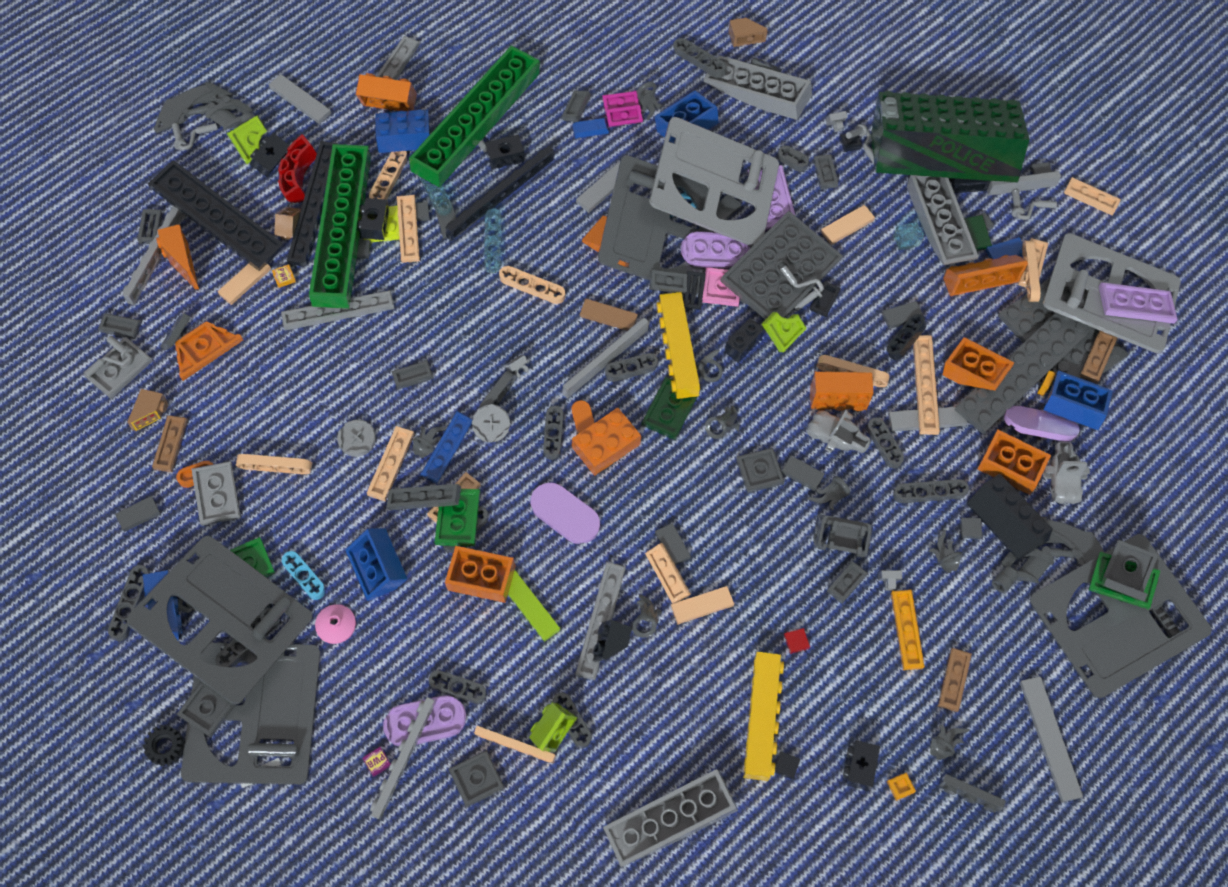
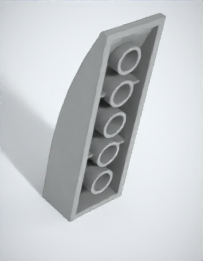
M720 55L717 58L726 64V75L722 78H715L707 73L703 79L707 84L735 99L795 120L799 118L812 97L811 81Z
M910 175L907 184L908 192L922 228L941 263L947 265L978 259V253L949 178Z
M716 769L603 828L620 866L623 867L739 810L720 771Z

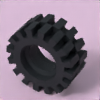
M161 725L159 729L157 727L153 728V733L149 731V737L144 739L146 744H143L144 753L148 759L160 766H165V764L170 766L172 765L171 762H178L177 758L179 756L182 757L183 754L181 752L182 750L184 751L183 744H185V740L182 738L183 736L175 728L173 729L168 725L167 727ZM168 738L172 741L171 749L167 753H159L157 751L158 742L161 739Z

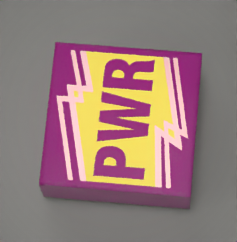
M381 747L362 758L373 777L391 765Z

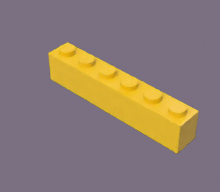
M682 292L660 294L659 302H656L657 313H661L659 324L660 329H664L662 341L663 344L667 345L665 357L666 360L670 361L668 373L669 376L673 377V381H671L672 392L676 393V399L699 396L700 384Z
M756 652L754 657L743 778L769 781L770 776H774L775 763H772V755H776L777 742H774V734H778L779 722L775 721L776 714L780 712L781 704L780 701H777V696L782 691V681H779V674H783L784 662L781 661L780 654Z

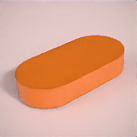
M576 401L572 405V416L576 431L579 434L594 424L590 405L586 401Z
M202 461L182 468L178 471L176 479L182 487L194 486L192 469L213 465V463Z

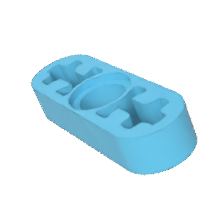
M289 551L285 553L282 557V564L311 599H321L325 595L323 583L296 552ZM289 558L294 559L296 565L298 566L296 569L291 563H289ZM302 571L309 572V576L305 580L298 579V575ZM311 582L319 589L318 593L313 592L309 585Z

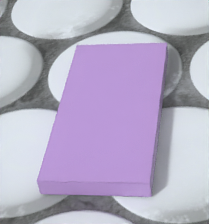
M782 165L778 167L765 232H768L788 211L795 215ZM761 168V170H760V175H759L758 184H757V186H756V188H755V189H757V190L759 189V184H760L761 175H762V170H763L762 168Z
M1102 282L1098 286L1104 315L1174 324L1178 320L1171 291Z

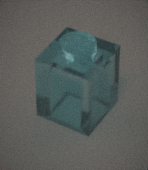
M918 222L896 227L894 238L898 249L903 250L920 246L924 238V232L919 227Z

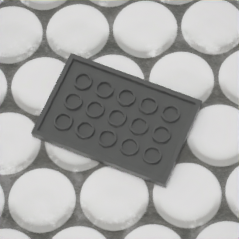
M788 211L721 277L720 282L765 320L773 312H777L781 317L786 318L817 284L813 283L795 288L789 283L780 268L786 265L796 278L798 284L813 279L821 281L842 260L843 255Z
M1050 279L1040 285L1039 302H1028L1026 294L998 315L1022 343L1029 339L1056 313L1045 308L1043 305ZM1064 287L1061 300L1067 302L1071 294ZM1094 328L1051 371L1056 375L1059 370L1089 381L1079 375L1100 330ZM1117 342L1113 347L1102 375L1125 360L1129 355Z

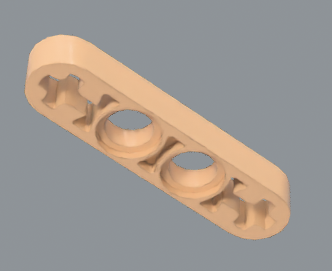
M406 151L390 153L369 193V198L374 199V197H378L379 191H381V198L377 199L387 200L407 162ZM390 167L397 169L393 173L387 171ZM383 181H388L389 185L383 187L380 185V183Z
M1024 240L1022 255L1023 259L1028 262L1024 271L1028 302H1039L1040 283L1034 240Z
M504 266L499 271L500 281L503 284L554 304H560L565 300V289L560 285L511 266ZM525 278L529 280V283L521 285L519 281ZM538 285L545 286L544 291H537L535 288ZM557 292L560 293V295L554 297V294H557Z
M828 355L819 356L817 362L818 369L825 372H871L873 386L886 387L890 378L889 374L884 371Z
M239 454L237 455L236 466L245 470L310 474L312 462L300 458Z

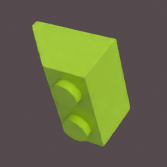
M551 702V704L544 708L540 721L536 722L531 728L529 738L540 750L555 753L577 717L558 703Z

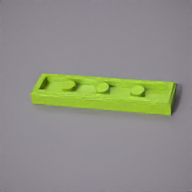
M514 571L508 596L545 642L558 633L560 627L518 573Z

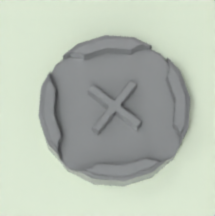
M488 404L480 407L475 412L472 419V427L476 436L482 441L498 442L509 432L510 420L503 408L498 405Z
M364 420L348 421L338 431L337 441L339 447L349 456L360 457L366 455L375 446L376 435L374 428Z

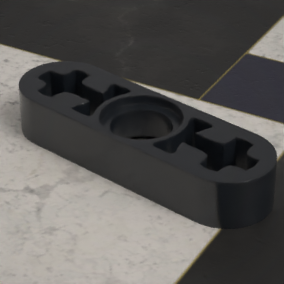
M915 314L911 316L888 344L887 352L891 359H901L926 329L927 323L923 315ZM911 334L909 339H902L904 335Z

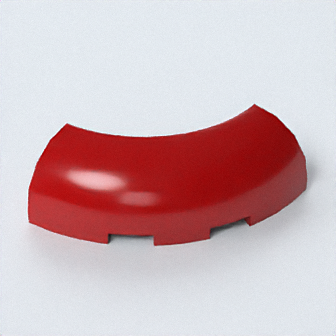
M303 134L288 147V153L284 159H281L278 169L280 190L284 197L293 203L304 201L303 178L317 155Z

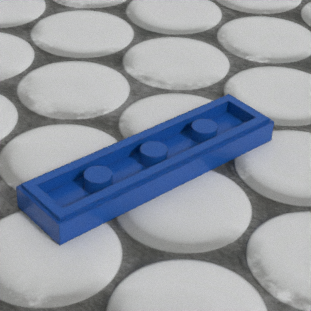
M456 411L421 472V477L436 485L438 484L472 424L471 418Z

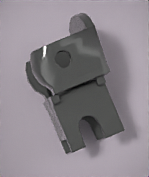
M818 514L813 543L820 550L830 548L855 553L856 557L863 558L869 553L874 525ZM831 524L827 544L821 543L824 525ZM863 537H864V543H863V548H862V547H861V543H862V539H863Z

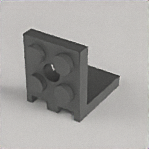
M1117 540L1100 585L1145 602L1148 594L1144 593L1158 555ZM1128 560H1133L1136 563L1135 571L1128 572L1125 569V563Z

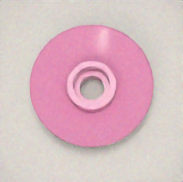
M338 604L324 608L318 614L315 621V629L318 636L330 644L346 641L351 637L356 627V619L353 612L346 606ZM333 619L338 620L337 624L332 625L331 621Z

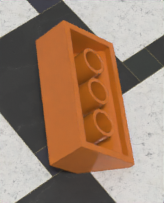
M1004 255L997 259H986L978 263L970 262L963 266H951L946 270L943 279L949 295L954 296L1017 283L1024 273L1028 262L1017 255Z

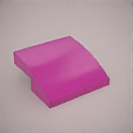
M636 91L604 95L602 97L609 127L643 122Z

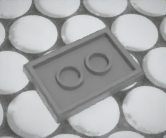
M126 336L120 343L126 348H131L134 352L129 363L121 366L106 361L91 377L88 378L83 374L86 379L110 399L153 361L151 357ZM114 347L103 356L119 361L124 360L121 358V353Z
M231 461L193 468L192 476L200 525L204 526L240 519L241 515Z

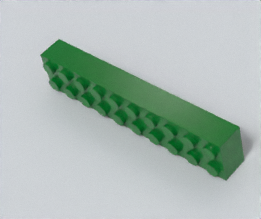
M511 45L410 156L411 172L440 188L539 76L540 60Z
M333 144L309 290L312 307L350 308L361 232L358 231V222L362 220L361 206L365 204L371 163L368 146Z

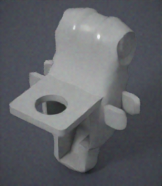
M819 410L813 415L812 421L808 424L807 434L814 439H820L822 442L827 443L825 450L830 453L834 448L844 451L856 450L864 453L871 443L870 438L863 435L859 427L850 421L853 415L848 413V410H845L840 417L831 415L827 411Z
M1057 442L1055 444V455L1051 459L1050 466H1046L1043 472L1045 479H1051L1053 501L1060 504H1076L1081 502L1083 494L1081 480L1088 478L1087 474H1090V469L1087 467V462L1080 461L1079 456L1074 453L1071 442Z

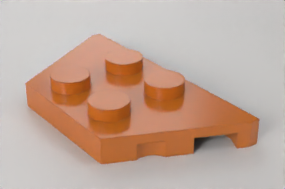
M206 321L177 340L175 347L181 380H186L242 342L241 335L232 334L227 329L216 327L214 324Z

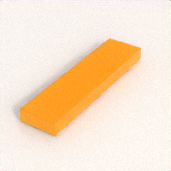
M912 590L892 591L891 598L903 670L923 669L924 661Z

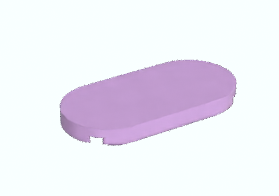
M692 232L682 241L681 254L685 261L694 267L730 269L751 247L716 232Z
M1012 406L1004 414L1006 424L1014 426L1016 431L1023 434L1059 441H1072L1073 438L1076 439L1080 431L1076 422L1043 410Z
M556 483L542 484L533 491L530 500L533 513L568 541L580 544L591 542L596 538L600 527L599 517L592 508Z
M448 695L431 698L435 700L436 704L417 744L445 739L458 734L466 723V711L463 704ZM422 700L398 705L389 711L390 713L385 717L383 729L391 743L400 746L403 739L407 740L410 734L407 731L412 720L416 721L419 715L417 708Z

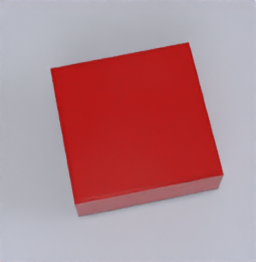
M804 628L784 633L790 654L810 648Z

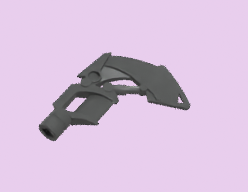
M204 82L205 85L185 91L173 99H167L159 113L154 131L159 133L172 128L174 123L182 124L185 122V117L188 118L196 114H206V118L212 119L224 127V130L237 128L256 115L253 114V109L240 100L230 99L233 95L232 93L211 82ZM208 103V105L191 109L196 104ZM237 109L243 115L237 117L230 111ZM260 119V121L265 127V122L262 119Z
M1042 517L1053 528L1049 541L1044 544L1063 543L1069 550L1049 548L1048 546H1044L1041 550L1035 549L1024 556L1028 557V560L1019 571L1011 567L1017 558L1009 552L1003 559V569L992 581V586L1000 593L1005 594L1016 581L1039 583L1038 579L1050 565L1054 564L1053 557L1076 558L1077 565L1082 566L1098 557L1100 552H1105L1092 532H1084L1071 525L1046 520L1047 517Z

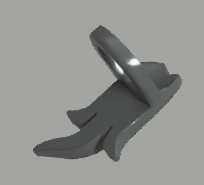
M654 82L644 83L637 90V97L643 108L641 113H645L646 108L649 111L648 121L653 117L655 108L660 109L663 107L662 104L657 103L654 96L657 89ZM653 87V90H648L646 88Z
M719 350L709 353L696 366L702 378L710 383L718 381L723 373L722 366L712 359ZM707 363L716 365L719 370L717 377L709 378L703 367Z
M731 406V409L725 407V413L710 417L706 421L705 430L711 438L720 439L733 428L739 431V424H734L737 419L735 406ZM717 420L722 424L723 431L721 434L712 432L710 428L712 421Z
M420 426L421 434L413 439L414 454L424 458L435 450V444L442 438L436 437L433 439L434 435L437 432L445 431L448 426L432 428L426 435L425 428Z
M835 476L824 489L816 488L818 494L826 493L823 497H808L807 500L819 504H824L831 500L829 508L833 511L834 504L842 498L849 496L850 490L843 479Z
M944 530L937 542L938 551L932 548L928 552L935 554L942 569L947 573H951V571L958 570L963 553L960 551L954 552L952 549L954 541H950L947 548L945 547L943 540L946 530Z
M639 595L640 600L636 603L641 607V614L633 621L632 631L638 637L645 638L655 633L659 615L662 614V611L659 608L655 610L654 604L647 597ZM645 620L652 622V627L649 631L642 632L637 629V623Z
M939 724L940 733L932 738L930 754L935 756L937 760L953 756L956 744H964L963 740L956 739L953 741V738L956 734L969 732L970 729L953 728L945 735V727Z

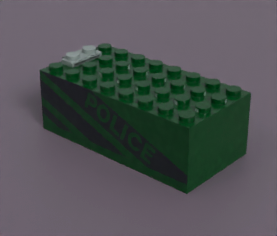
M879 92L871 130L875 173L1016 183L1019 181L1030 140L1020 101H1006L996 98L981 99L979 97L964 98L962 96L949 97L945 95L934 96L924 93Z

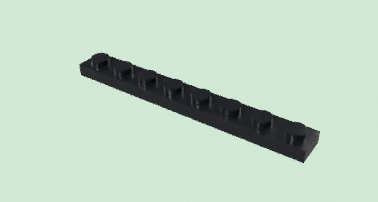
M320 141L288 253V264L306 267L324 202L332 146L338 143Z
M548 146L544 150H540L534 158L527 160L510 177L502 180L493 190H489L482 199L475 201L473 206L468 210H464L454 221H450L446 226V237L453 241L554 160V149Z

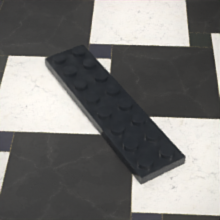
M174 160L148 183L149 188L258 271L284 248V244Z

